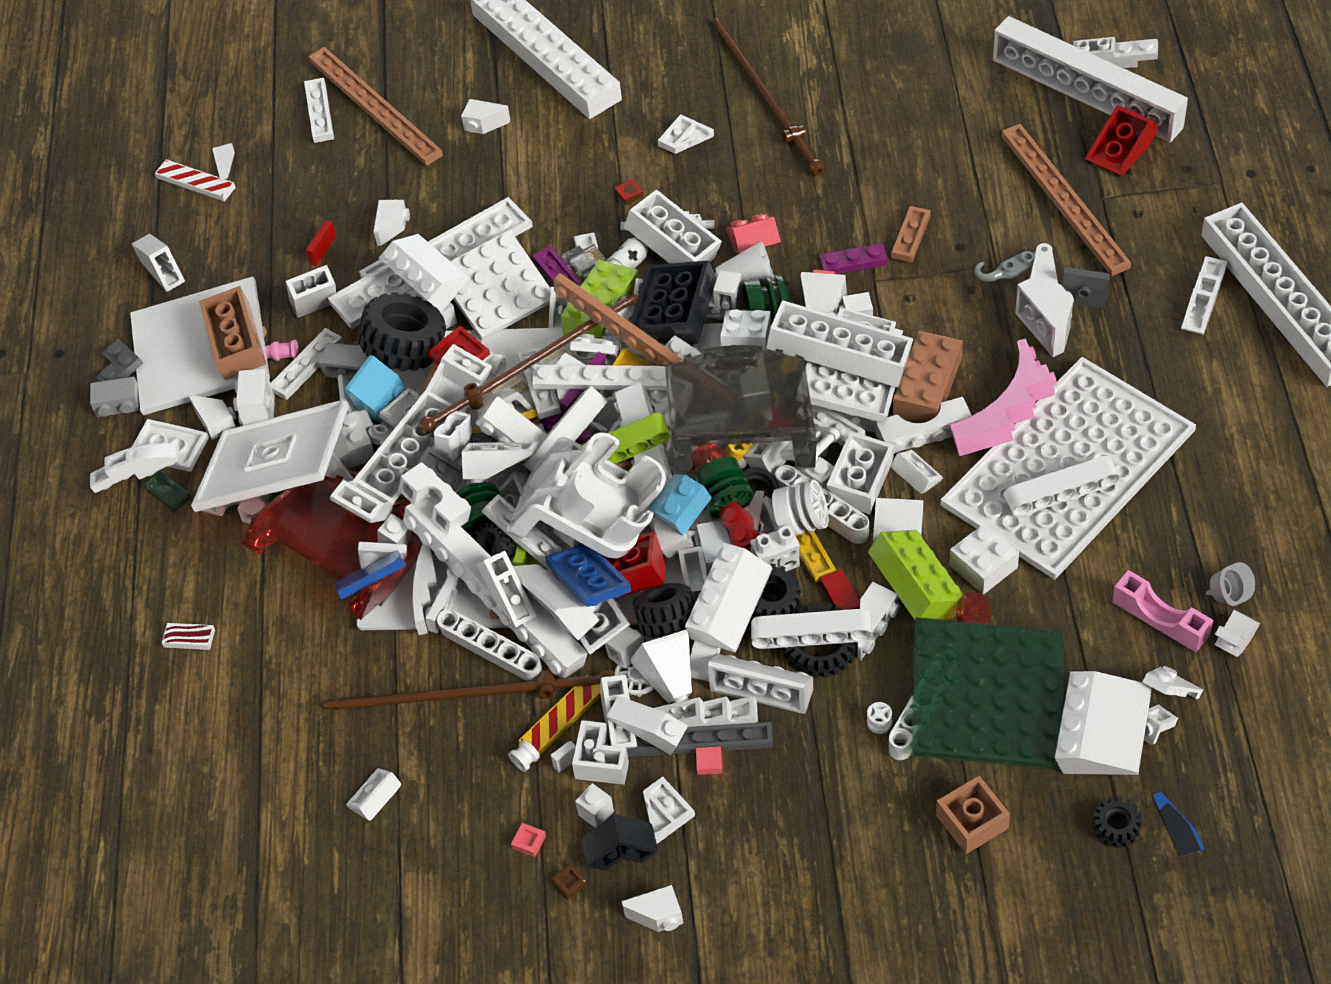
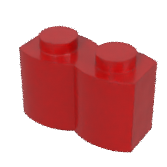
M733 501L720 509V519L723 525L729 529V537L732 544L751 552L750 540L756 539L761 534L754 528L752 515Z

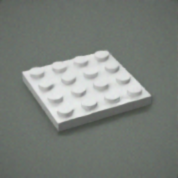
M510 230L451 260L455 266L470 277L453 299L481 341L550 304L551 288Z

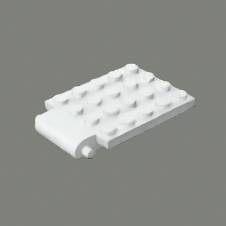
M843 308L839 309L838 314L829 312L831 315L899 335L903 334V330L895 328L896 322ZM807 361L796 400L805 404L824 407L828 410L847 413L851 416L870 419L873 422L886 423L895 386Z

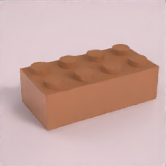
M241 286L199 301L215 363L225 380L239 375V371L253 370L266 365L250 304Z
M923 331L918 332L893 398V416L899 415L902 418L925 423L938 415L941 403L945 402L948 398L960 365L963 340Z

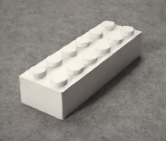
M782 300L770 328L766 349L898 387L909 357L913 338Z

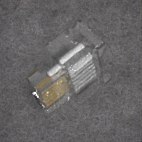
M595 244L585 249H582L579 245L561 254V259L582 283L598 260L606 262L608 260Z

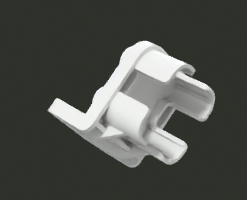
M607 433L593 435L584 446L567 437H559L539 459L530 473L509 522L507 532L523 539L534 525L541 520L606 557L620 558L627 554L636 544L640 532L650 523L654 513L648 509L650 503L664 487L666 481L664 469L656 460L649 456H642L629 471L608 461L607 459L618 448L620 442L616 437Z

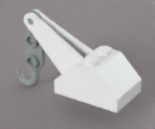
M1042 243L1037 246L1036 252L1025 251L1003 261L994 272L984 274L980 271L981 267L984 266V262L977 264L974 271L975 275L984 282H992L1002 278L1011 279L1032 269L1030 279L1018 284L1016 315L1052 357L1063 353L1070 331L1074 299L1069 291H1066L1061 284H1058L1052 247L1049 244Z

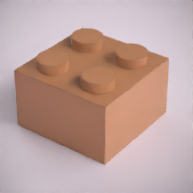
M980 776L937 800L936 816L966 854L1009 829L1010 813Z

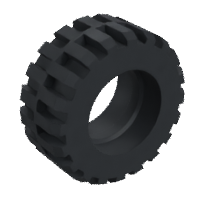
M392 292L391 295L387 293L381 294L379 298L376 296L370 300L362 311L358 343L367 357L370 355L374 356L391 370L417 371L419 368L424 369L433 363L428 357L427 351L444 339L446 332L445 319L438 308L433 307L429 301H424L419 296L413 297L408 293L398 294V292Z

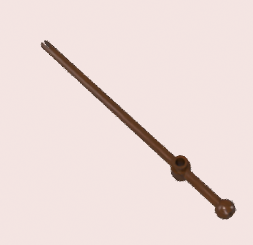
M714 18L713 25L785 128L782 131L783 141L785 143H795L809 163V172L813 175H821L825 170V165L823 161L814 157L802 138L806 137L804 127L791 124L718 18Z
M632 293L609 308L618 313L636 302L638 295ZM591 319L480 388H478L476 383L466 385L462 399L433 417H422L418 423L419 429L424 434H431L435 431L436 425L445 420L451 413L460 411L470 405L472 410L480 409L483 406V396L598 324Z
M605 669L599 675L555 679L552 672L542 671L539 673L537 681L328 700L323 705L326 710L527 691H538L541 698L549 699L553 697L556 689L600 684L602 677L614 676V672Z

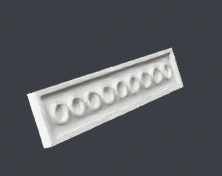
M507 197L428 241V243L451 261L508 230L514 236H517L533 226L532 221ZM385 265L328 297V301L347 325L353 329L360 325L362 311L370 300L376 296L379 298L381 294L385 293L391 295L392 292L404 294L414 288L389 266Z

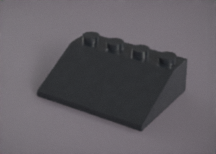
M709 260L648 265L630 323L656 340L669 342L676 336L687 344H698L717 280Z

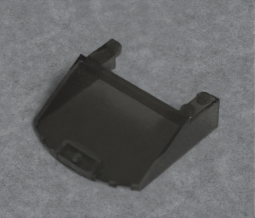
M730 345L704 349L703 354L692 356L690 353L684 355V360L675 364L670 362L665 365L673 475H687L691 473L693 469L691 447L778 441H792L796 466L800 468L816 467L817 439L804 357L797 354L795 357L783 354L784 350L776 349L773 352L762 350V346Z

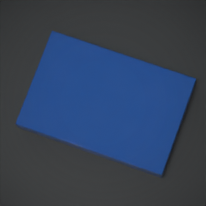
M397 550L335 582L334 585L340 598L344 599L405 567L406 564Z

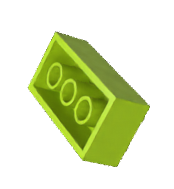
M598 260L580 287L606 306L611 307L619 302L622 296L627 297L634 293L636 278L639 279L638 270ZM570 302L561 314L563 335L591 319L584 312L576 310ZM601 324L584 333L594 335L596 339H603V336H607L605 335L606 328Z
M917 530L880 532L868 553L915 621L919 623L953 619L966 598L948 575L947 570L938 561L934 552L923 540L921 534Z

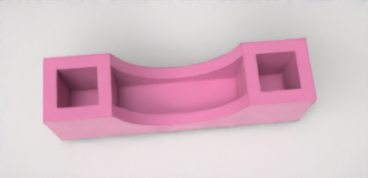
M1128 570L1115 585L1112 601L1114 604L1194 652H1197L1210 636L1213 623L1211 618L1194 608L1178 610L1168 606L1156 596L1150 583Z

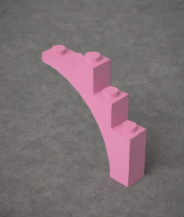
M1026 338L1017 341L1019 365L1014 379L1003 394L984 410L950 425L959 456L1013 441L1011 431L1015 430L1014 423L1034 418L1033 408H1036L1035 401L1055 395L1054 386L1057 385L1054 372H1049L1046 364L1040 365L1039 360L1035 361L1037 359L1033 346H1028Z

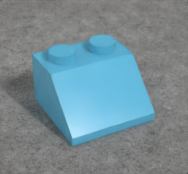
M370 355L346 386L345 390L358 411L365 409L370 419L382 423L384 420L379 417L380 412L403 393L406 388L396 373L377 358Z
M674 474L648 510L654 513V518L684 535L712 497L705 487L687 475Z

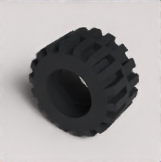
M770 564L772 571L762 592H772L781 600L770 602L760 597L749 624H751L754 618L760 616L785 615L792 612L796 614L801 597V586H798V579L793 578L794 573L791 571L786 572V567L781 566L778 568L776 564Z
M666 583L651 587L638 594L632 602L639 631L643 636L650 638H661L686 630L685 625L695 605L691 588L686 584Z

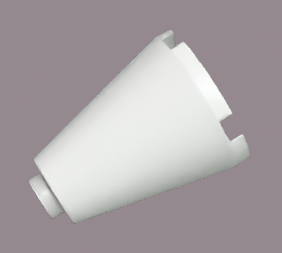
M762 242L756 243L716 267V278L719 271L741 273L742 287L744 280L755 278L759 279L761 285H765L766 276H770L772 283H774V274Z

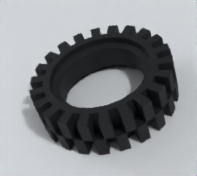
M816 602V608L812 609V605L809 603L806 604V611L799 607L796 609V613L842 610V608L836 606L835 610H832L831 603H827L826 608H822V603ZM858 642L842 643L834 653L826 656L810 655L803 651L800 646L782 648L789 665L794 664V670L799 672L802 668L803 673L807 675L812 671L813 678H819V672H823L824 678L829 677V671H833L835 676L839 674L840 667L844 671L848 668V662L852 664L854 655H857Z

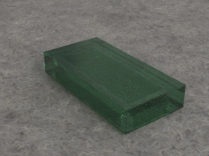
M159 471L143 484L149 493L174 513L191 499L190 493L162 471Z

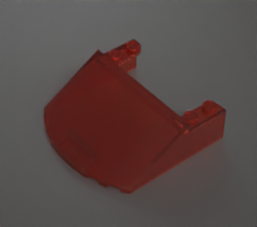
M336 475L335 478L324 476V479L321 481L287 489L252 516L242 544L252 552L261 554L278 540L338 580H341L361 569L358 554L359 542L378 543V529L386 520L370 523L330 500L331 494L340 485L344 477ZM397 509L394 515L403 520L404 514L398 512ZM411 530V540L406 544L407 557L403 559L406 564L405 567L357 591L360 594L348 606L350 615L362 620L376 606H382L415 564L423 543L413 530Z

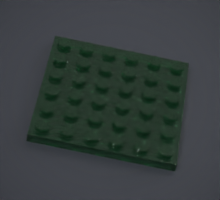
M915 617L911 756L1061 770L1055 759L1064 710L1063 631Z

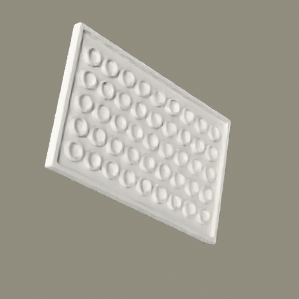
M1081 357L1058 380L1057 385L1054 386V396L1040 399L1036 403V408H1033L1034 418L1018 422L1014 425L1015 430L1011 431L1013 441L993 446L941 499L940 503L941 506L976 529L984 523L988 524L1019 551V557L1054 580L1196 429V424L1084 357ZM1101 456H1109L1121 477L1111 487L1022 516H1015L1012 513L1003 495L1006 489L1013 485Z

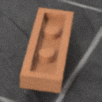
M913 206L909 207L891 252V258L913 262L930 219L931 210Z

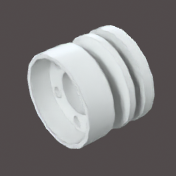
M813 479L806 483H799L796 486V490L790 485L773 491V512L779 528L786 525L791 526L794 535L804 533L805 528L811 532L816 530V528L820 530L828 526L829 516L826 499L821 486L816 480Z

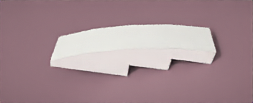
M1205 256L1181 330L1204 335L1223 280L1227 261Z
M422 544L417 559L413 580V610L418 635L428 633L425 613L429 606L432 607L430 592L439 589L432 551L429 546Z
M754 696L729 701L727 697H722L705 702L699 697L654 708L671 715L688 725V727L758 722L757 700Z

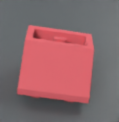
M767 214L753 215L750 217L751 221L746 219L730 222V227L725 228L735 253L740 254L759 242H762L764 247L781 242L775 218L767 216Z

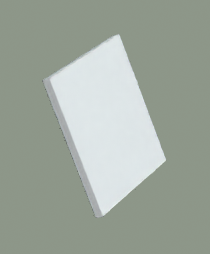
M254 277L130 313L134 353L143 362L136 369L140 411L143 415L191 402L189 397L193 395L208 397L235 389V380H238V375L225 380L215 363L199 301L241 286L249 301L266 360V365L256 369H266L268 378H270Z
M340 400L224 430L191 505L194 512L323 480L349 407L347 401Z

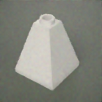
M801 272L805 307L827 314L829 312L838 314L839 306H843L842 296H847L846 275Z
M687 629L642 643L631 657V664L668 704L689 700L688 696L692 693Z

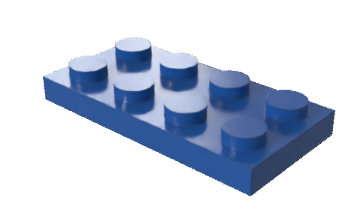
M584 544L545 557L546 565L586 607L596 606L600 602L611 598H618L625 593L631 592L630 583L600 553Z

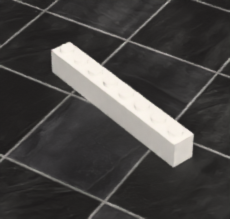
M640 382L615 392L617 402H614V406L618 415L622 417V421H620L621 428L653 414L648 394ZM663 444L633 456L634 459L631 460L632 467L642 456H649L656 460L665 472L666 481L664 487L672 478ZM652 517L649 525L652 531L656 532L661 551L667 558L679 555L678 550L694 547L689 529L682 535Z

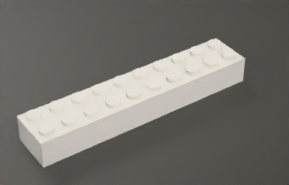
M470 0L473 16L587 118H593L622 100L620 82L526 0Z
M1010 16L995 29L993 61L1109 115L1112 114L1116 105H1119L1152 119L1158 128L1155 136L1169 143L1183 129L1187 97Z
M1243 203L1205 217L1201 236L1221 260L1227 261L1228 269L1326 387L1330 386L1331 306Z

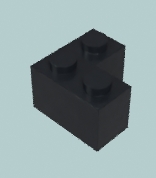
M617 814L609 816L603 823L593 828L590 833L581 839L586 866L605 871L621 859L643 863L658 851L651 823L622 817Z

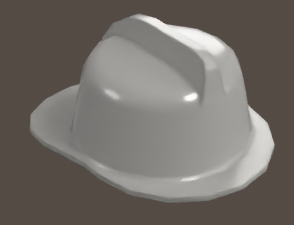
M1242 562L1223 568V570L1211 577L1210 590L1206 594L1212 595L1216 602L1229 604L1230 606H1237L1247 601L1255 591V578L1252 570Z

